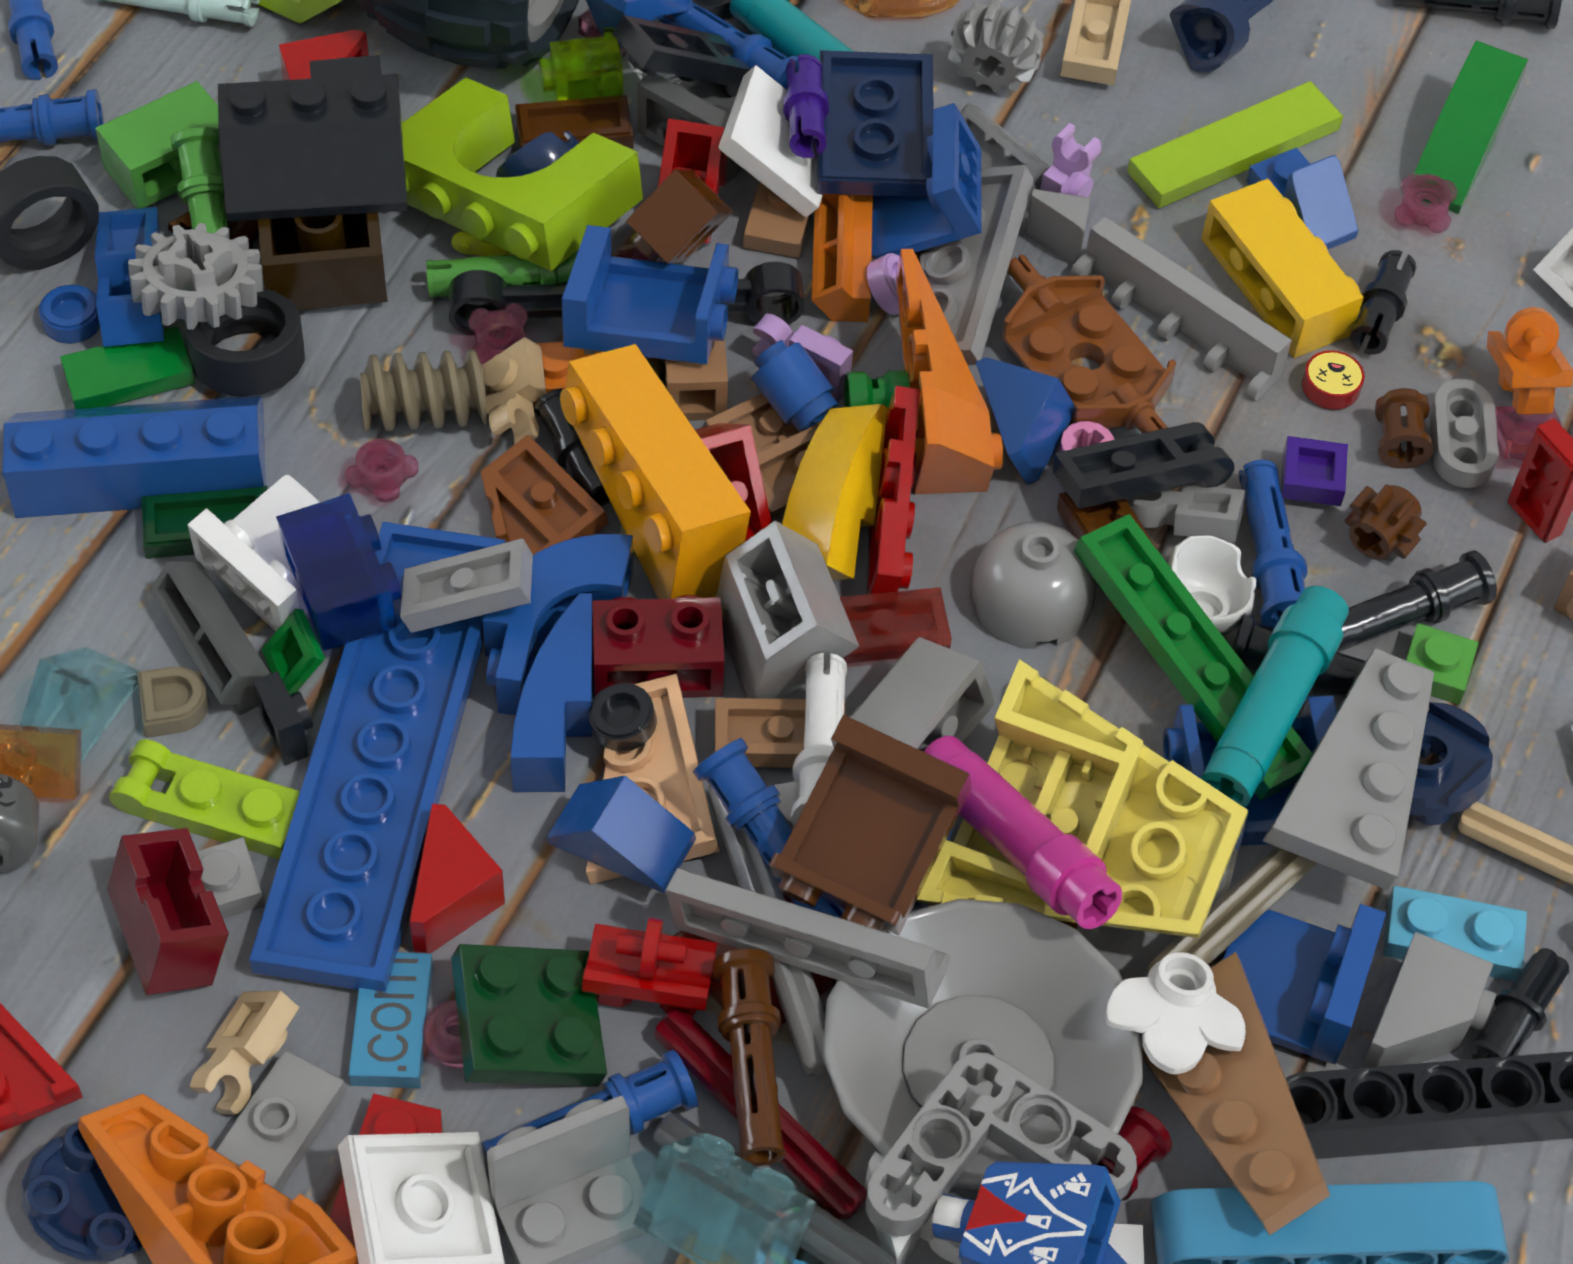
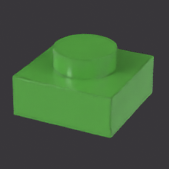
M1417 623L1405 660L1434 671L1430 696L1459 705L1466 689L1479 642Z

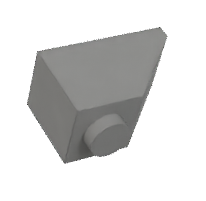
M1415 931L1360 1068L1417 1064L1457 1051L1468 1028L1471 1027L1482 1031L1487 1021L1496 993L1485 989L1494 963Z

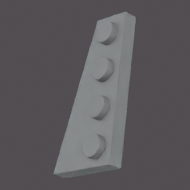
M1026 165L981 168L982 233L929 248L925 252L920 253V265L967 365H976V361L981 360L1034 182V178Z
M1375 648L1364 662L1337 709L1334 719L1310 757L1311 759L1290 791L1283 808L1262 841L1388 890L1399 877L1434 671Z

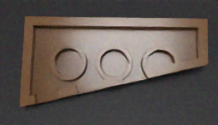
M1234 952L1211 967L1216 986V994L1236 1006L1244 1019L1246 1034L1241 1051H1226L1207 1044L1202 1059L1190 1071L1181 1074H1169L1156 1067L1149 1060L1144 1048L1143 1061L1270 1236L1331 1195L1292 1098L1289 1085L1271 1043L1247 975L1237 953Z

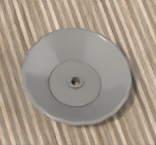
M955 899L910 912L899 937L935 947V950L949 954V965L929 1009L837 980L827 998L823 1060L843 1113L884 1157L953 1065L963 1056L975 1052L989 1053L1002 1059L1117 1134L1142 1085L1143 1033L1109 1027L1105 1020L1108 1000L1113 990L1123 981L1119 971L1075 928L1018 903ZM882 928V930H881V931H883V932H886V933L895 935V934H893V933H891V932H889V931H887V930H885V929H883V928ZM982 1079L976 1086L969 1084L965 1103L959 1110L967 1119L969 1118L971 1107L979 1096L984 1093L991 1095L993 1084L985 1079ZM1044 1114L1029 1115L1020 1123L1023 1134L1030 1141L1037 1144L1054 1142L1060 1136L1058 1124L1051 1117ZM944 1128L927 1130L919 1139L922 1149L928 1155L935 1158L946 1159L954 1156L960 1150L958 1138L951 1131ZM1072 1136L1067 1153L1061 1159L1070 1162L1073 1149L1078 1152L1081 1141L1079 1137ZM987 1139L952 1188L979 1190L988 1166L995 1162L1022 1161ZM911 1167L912 1172L919 1174L913 1167Z

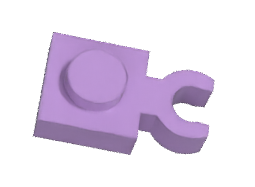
M766 313L753 328V333L761 337V339L752 348V353L758 357L763 351L780 340H783L787 347L800 342L834 387L831 395L838 403L844 396L845 373L852 369L853 350L843 346L837 339L828 335H822L804 325H801L796 332H793L789 325L781 318Z

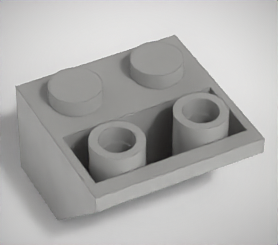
M774 521L725 556L716 597H721L723 635L747 698L783 699L806 683L805 664L811 656L824 653L823 671L830 667L831 653L844 658L860 647L817 543Z

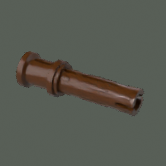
M736 949L718 956L712 963L713 978L721 983L723 1011L717 1016L718 1031L726 1041L730 1042L734 1096L740 1139L739 1158L743 1164L749 1166H766L775 1164L786 1156L782 1143L778 1085L772 1046V1037L776 1035L780 1027V1012L775 1006H772L769 978L775 973L774 957L760 949Z

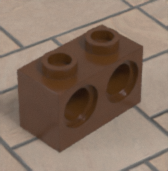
M675 169L633 212L626 222L636 231L630 238L631 241L647 258L654 263L660 259L670 264L686 262L734 211L693 170Z

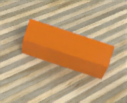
M823 194L819 208L814 211L811 301L832 321L869 322L871 291L867 281V267L872 259V195Z

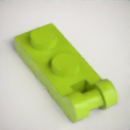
M140 739L137 741L129 756V763L132 766L127 776L117 779L109 794V800L116 808L130 815L176 829L188 828L190 833L223 843L244 837L249 851L280 860L300 794L299 790L172 753L168 748L153 740ZM155 779L171 783L166 794L151 789Z

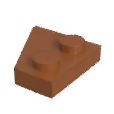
M526 435L480 471L486 497L490 505L496 538L504 539L506 542L523 538L533 555L549 546L569 539L595 535L609 524L606 511L529 435Z

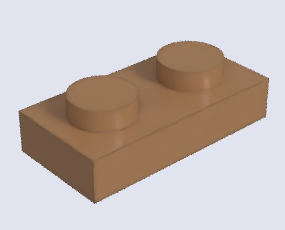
M715 698V752L727 744L742 738L748 746L745 755L753 767L793 768L795 758L804 750L806 699Z

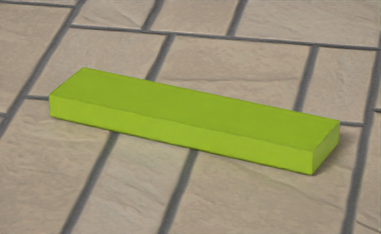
M1309 81L1129 158L1127 173L1159 209L1249 170L1251 165L1296 147L1299 148L1340 130L1343 115Z

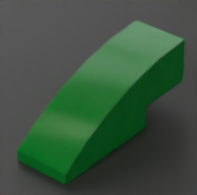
M1475 40L1433 128L1409 183L1406 195L1453 213H1460L1495 142L1500 125L1518 91L1528 59Z

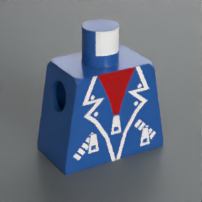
M995 1162L986 1168L976 1200L948 1194L940 1196L933 1213L932 1231L935 1238L960 1243L959 1259L962 1264H1101L1121 1201L1105 1166Z

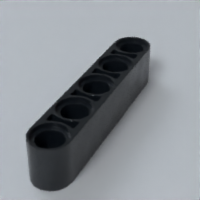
M1573 1051L1302 1072L1286 1077L1297 1110L1307 1114L1313 1121L1312 1124H1304L1317 1159L1573 1138V1099L1569 1098L1561 1089L1573 1091ZM1493 1094H1502L1510 1098L1516 1107H1508L1500 1103ZM1424 1099H1432L1442 1103L1449 1113H1442L1432 1109ZM1356 1105H1368L1374 1108L1381 1115V1118H1370L1362 1114Z

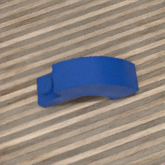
M597 534L582 536L554 544L533 555L531 602L484 614L485 656L489 657L486 684L487 686L496 687L498 713L516 715L524 683L539 649L557 620L579 593H592V601L628 597L633 574V535Z

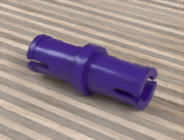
M801 54L797 55L799 66L797 73L796 62L793 58L786 65L788 91L783 98V113L790 125L789 147L791 152L802 158L815 157L814 140L816 141V150L819 154L823 153L826 148L827 139L824 120L829 113V99L826 92L822 90L823 69L821 62L814 56Z

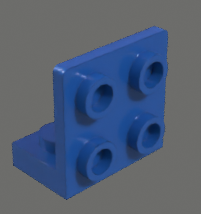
M955 103L933 109V135L927 137V149L932 162V177L927 178L926 181L928 197L873 196V260L888 253L900 256L901 249H913L916 253L982 233L981 147Z
M1360 904L1351 927L1348 928L1338 924L1335 932L1268 909L1227 947L1224 959L1234 952L1237 953L1272 1043L1334 1065L1336 1064L1352 1028L1387 912Z

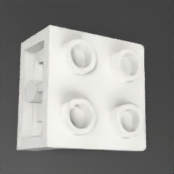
M290 475L281 477L233 520L223 523L206 508L188 524L195 558L275 631L278 630L295 608L303 609L308 618L371 561L373 550L367 543Z

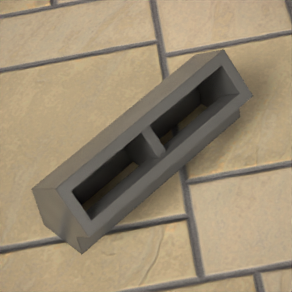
M167 561L150 590L221 705H233L239 715L258 707L253 681L269 675L270 672L202 564L193 561ZM184 601H186V603L188 604L189 608L193 612L201 627H199V625L195 621L194 617L192 616ZM215 651H217V653L219 654L220 658L224 662L232 677H230V675L226 671L225 667L223 666Z

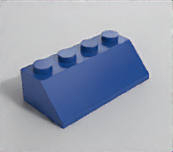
M262 396L16 413L4 423L2 470L15 518L142 509V496L266 486Z

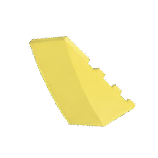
M1019 659L994 717L999 736L987 763L1065 834L1076 836L1105 863L1107 875L1122 889V900L1115 914L1101 926L1199 938L1247 818L1248 810L1175 761H1167L1146 747L1143 740L1123 727L1117 728L1090 710L1087 703L1066 689L1064 692L1040 677L1037 670ZM964 818L954 842L945 841L917 898L918 903L937 905L955 899L1018 903L1055 920L1077 923L1069 915H1060L1050 908L1029 888L1026 877Z

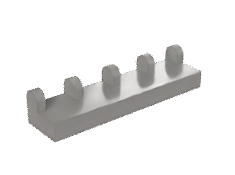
M1106 216L1090 228L1087 250L1074 263L1070 272L1071 276H1090L1092 273L1102 275L1105 278V282L1116 288L1111 298V303L1120 309H1124L1132 301H1135L1162 319L1157 329L1158 335L1166 340H1170L1177 332H1181L1209 352L1203 362L1204 366L1215 372L1224 363H1227L1251 379L1246 389V394L1254 400L1260 399L1282 378L1291 339Z
M679 868L675 871L666 888L675 929L738 949H760L770 953L776 961L928 1009L934 1000L949 965V954L935 950V947Z

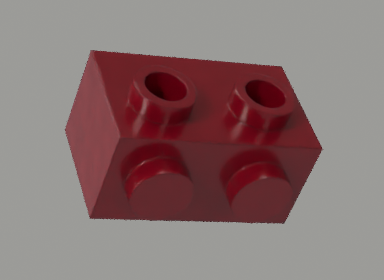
M683 595L673 599L617 597L612 600L592 601L595 696L606 687L614 684H638L677 674L683 698L723 697L725 661L721 597L701 598L695 595Z

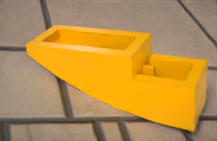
M883 404L829 409L815 431L801 460L789 494L782 525L818 544L832 580L854 579L860 527L875 525L885 423L888 407Z

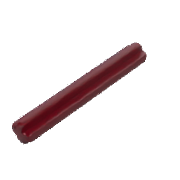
M671 1010L655 1027V1038L668 1051L674 1049L682 1059L686 1069L738 1121L731 1055L686 1011ZM779 1104L782 1143L786 1154L779 1163L832 1216L838 1220H848L865 1203L866 1189Z

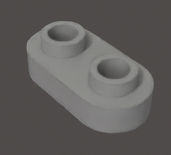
M1468 379L1449 380L1437 389L1430 408L1434 468L1442 479L1454 486L1462 488L1478 487L1490 479L1499 457L1494 399L1484 386Z

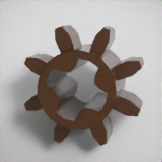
M1388 484L1378 494L1372 488L1366 486L1350 504L1353 511L1345 519V524L1350 526L1349 537L1355 548L1363 555L1376 560H1385L1392 551L1402 559H1405L1420 542L1421 539L1418 534L1427 525L1426 521L1420 518L1422 509L1416 497L1405 488Z

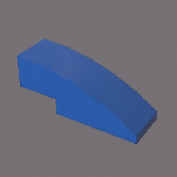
M158 207L99 212L94 257L98 275L96 306L103 347L164 341L165 325L162 324V312L146 316L143 314L142 302H133L128 268L129 260L136 259L135 247L138 244L152 246L151 234L155 232L160 234Z
M579 593L560 616L539 649L524 683L514 720L510 757L513 792H565L566 737H592V727L588 715L593 695L592 593Z

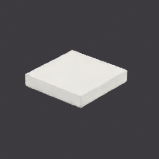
M755 65L742 78L718 148L802 216L808 217L819 208L823 194H817L818 152L816 150V141H813L815 154L813 158H802L791 152L789 147L790 125L783 113V98L787 90Z
M478 1132L347 1135L338 1145L359 1264H505Z

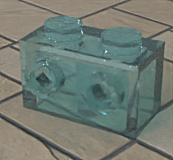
M697 1133L661 1147L633 1225L698 1264H793L816 1202L794 1189L795 1184L790 1178L772 1169L753 1166L734 1154L735 1149L730 1143L711 1134Z

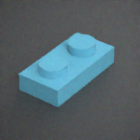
M1394 885L1388 898L1383 956L1403 960L1416 931L1494 963L1489 977L1515 982L1523 970L1527 911Z

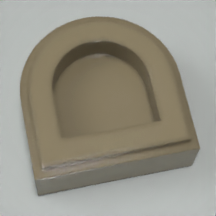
M166 667L137 672L146 738L185 732L197 726L204 719L208 711L209 700L205 683L196 672L185 667Z

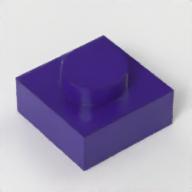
M1287 436L1283 450L1281 494L1283 499L1341 507L1346 492L1348 444Z

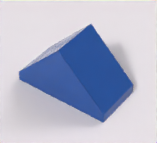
M988 357L976 361L1009 458L1027 485L1038 481L1072 418L1074 403L1059 378Z
M620 776L579 784L546 839L548 844L661 893H665L675 871L681 866L694 844L696 836L690 828L627 776Z

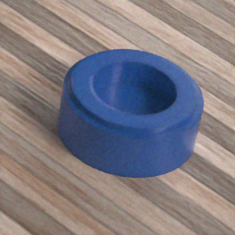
M64 285L48 292L40 302L39 314L43 329L51 339L66 344L79 343L91 338L100 329L96 294L84 286Z

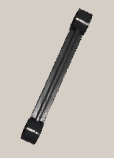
M766 262L752 268L744 279H738L734 304L724 303V305H728V312H746L747 316L756 324L766 313L775 315L787 324H791L801 317L805 309L802 275L796 267L788 263ZM485 270L466 271L453 278L449 284V321L456 330L464 334L484 336L501 330L507 324L508 319L562 317V297L567 284L507 286L505 280L493 272ZM769 293H785L779 296H763ZM474 301L488 302V304L484 305H473L468 303Z

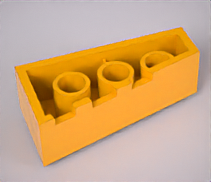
M636 344L569 361L566 388L560 394L563 414L568 423L574 426L626 534L633 535V549L657 598L673 599L683 595H695L701 598L716 597L725 556L745 542L751 511Z

